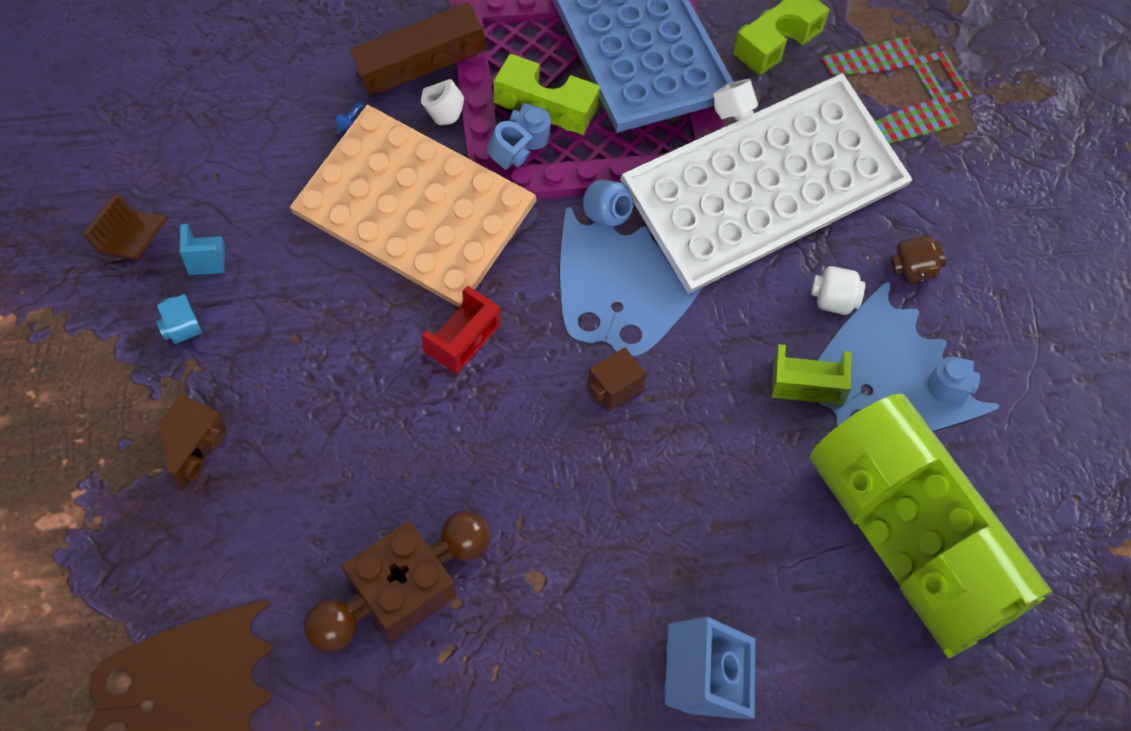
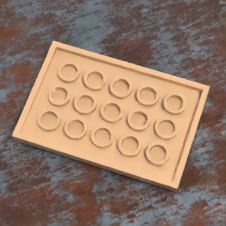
M366 105L292 203L290 209L298 217L460 308L463 305L462 291L464 288L469 286L475 290L535 204L536 195L379 110Z

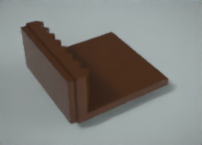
M116 193L113 194L82 232V235L99 253L137 260L169 218L166 215L132 210L121 195Z

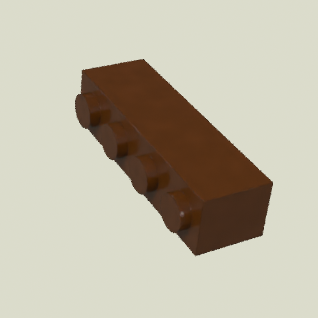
M467 2L353 47L350 51L368 95L371 97L438 69L445 68L453 63L475 56L488 50L478 18L470 2Z

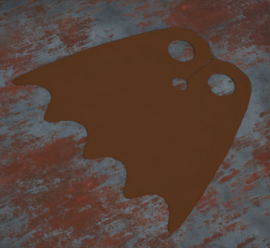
M268 600L257 601L187 622L131 645L102 661L95 668L91 676L90 696L95 701L96 714L94 719L89 722L87 731H103L106 725L115 721L124 723L128 731H253L250 727L252 714L256 709L270 701L272 694L253 682L251 671L261 658L272 651L273 645L254 636L250 626L256 615L263 611L270 602ZM119 669L126 670L132 676V684L129 690L119 696L108 693L105 682L109 674ZM145 699H153L156 705L155 709L150 713H143L139 707Z

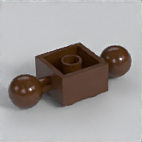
M472 511L454 513L444 522L440 539L428 546L409 520L342 564V568L347 582L356 595L344 603L330 599L314 605L307 613L304 621V633L307 641L312 647L321 652H338L347 647L353 640L357 630V623L371 615L388 642H392L456 598L455 582L443 565L453 558L459 561H472L482 556L489 547L491 540L488 523L481 515ZM397 578H406V582L404 584H400L397 580H394Z

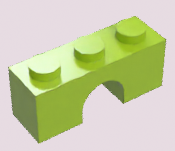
M782 0L773 9L765 10L750 25L746 24L740 28L736 34L733 54L761 76L782 60L787 42L784 36L793 38L803 46L823 31L830 9L819 0Z
M509 54L494 80V103L516 111L521 110L523 103L543 108L549 113L551 124L584 135L598 108L601 86L570 75L562 87L557 89L544 88L539 85L540 64Z

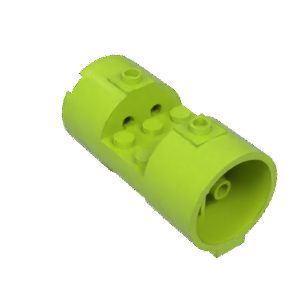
M894 394L885 397L860 410L832 430L811 452L809 460L852 522L857 524L901 586L900 591L948 659L978 643L977 640H981L1013 622L1045 599L1044 596L1053 592L905 394Z

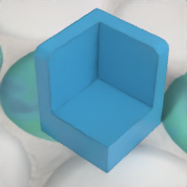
M181 224L180 255L188 275L224 273L225 243L223 237L194 238L189 224Z

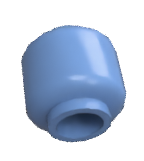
M602 179L593 182L588 187L584 195L583 207L586 216L593 222L617 226L623 224L630 216L633 209V199L625 184Z

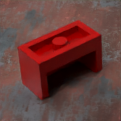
M466 286L462 291L463 305L435 335L427 330L421 335L423 352L456 375L501 326V307L469 286Z

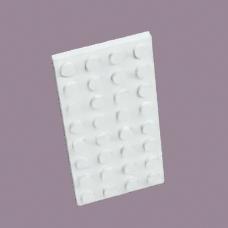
M842 73L756 112L750 117L741 119L622 174L620 181L629 189L633 203L687 293L690 294L907 186L912 181V178Z

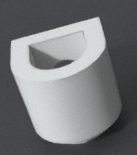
M452 79L423 89L421 103L436 124L450 125L459 118L463 108L464 97Z
M750 79L726 84L713 93L714 107L721 119L734 116L735 120L745 119L754 114L753 109L758 106Z

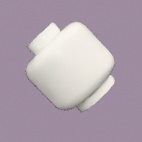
M828 266L823 271L822 276L815 275L811 295L817 296L816 303L820 310L848 315L854 308H860L865 291V282L860 281V275L854 270Z

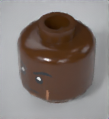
M928 235L899 242L896 249L897 254L891 256L895 275L902 274L904 280L910 284L934 279L940 275L941 268L946 266L945 255L940 241H934Z

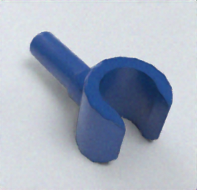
M358 101L346 116L339 114L336 117V125L339 126L336 128V133L341 137L348 131L357 115L364 108L365 104L362 101Z

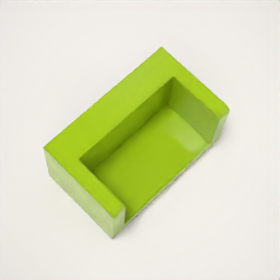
M778 344L773 361L771 398L836 405L845 404L851 390L852 352L844 351L839 363L785 357L786 345Z

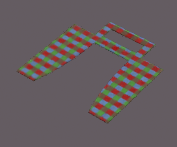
M907 36L821 57L830 75L842 73L844 75L866 74L913 65L933 100L904 108L875 121L889 144L959 126L960 123L948 103L972 97L944 50L918 56ZM940 60L959 92L945 95L926 63Z

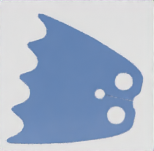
M570 207L566 209L561 243L560 288L562 314L568 334L576 340L589 344L599 341L608 343L616 352L626 347L632 356H639L647 352L680 319L702 288L690 294L687 293L662 249L652 240L648 227L643 226L633 234L622 235L613 226L597 222L591 225H583L575 218L574 212ZM615 302H620L623 305V310L615 313L611 309V305ZM587 312L596 314L600 319L599 327L590 332L582 330L578 325L580 315ZM626 325H635L641 330L642 338L636 344H627L621 339L620 330Z
M889 282L884 283L860 306L837 332L817 360L839 363L844 351L852 352L851 390L845 401L846 404L819 403L833 410L837 417V426L847 420L853 411L862 410L885 397L901 393L907 396L932 431L968 421L999 408L998 404L978 401L971 394L963 405L939 400L930 392L928 387L929 377L943 359V352L947 342L944 339H926L917 333L916 321L919 310L896 309L892 307L888 301ZM862 385H870L873 393L869 396L861 394Z

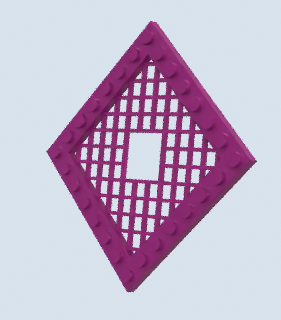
M449 0V9L470 2L482 27L485 40L495 46L488 54L486 50L456 62L459 91L464 97L462 119L467 158L536 195V199L583 196L593 182L602 179L621 183L620 178L623 173L665 155L660 154L662 151L666 154L674 151L668 145L675 137L689 144L725 127L724 120L717 114L713 106L678 116L682 121L676 128L662 120L649 124L644 130L639 127L629 129L638 137L631 144H628L618 137L621 132L617 133L614 130L611 133L600 126L607 117L609 118L606 110H604L594 121L591 120L584 135L581 134L579 136L573 131H568L560 126L551 124V127L556 130L550 135L548 144L541 149H536L534 152L530 151V155L520 167L517 168L512 164L505 170L490 157L487 151V144L497 126L495 114L506 121H510L511 118L509 113L500 108L501 105L493 101L492 89L494 90V80L503 64L493 58L500 51H503L508 55L513 54L530 60L525 55L533 48L543 55L536 63L540 64L539 74L548 79L541 86L548 89L580 56L574 44L569 41L571 38L568 32L562 37L552 31L558 23L564 25L552 0ZM689 0L698 16L695 0ZM544 21H550L546 26L539 23ZM520 23L515 29L508 25ZM528 25L539 31L532 39L521 33ZM498 27L508 33L502 41L490 35ZM545 36L557 42L550 50L538 43ZM514 38L526 44L519 52L507 46ZM563 46L574 52L567 61L555 54ZM549 59L561 66L554 74L542 68ZM489 65L498 70L491 78ZM688 123L691 137L681 132ZM656 126L670 133L663 142L650 135ZM593 131L606 138L599 147L586 140ZM561 134L574 141L566 150L554 143ZM643 140L656 147L650 155H646L636 149ZM611 143L625 150L618 158H614L604 151ZM579 145L592 152L586 160H581L572 154ZM547 148L560 155L553 163H549L539 157Z

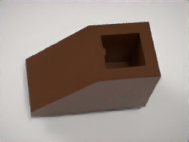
M182 393L159 422L167 471L178 488L183 490L190 480H194L200 474L203 468V461L212 449L215 450L221 445L227 430L219 412Z

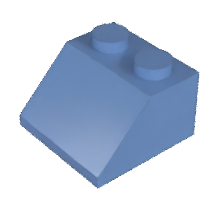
M709 617L669 623L668 641L666 644L665 705L693 715L755 719V638Z

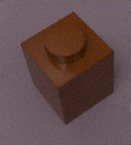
M624 347L589 368L587 391L597 404L601 402L605 409L610 412L644 390L647 373Z

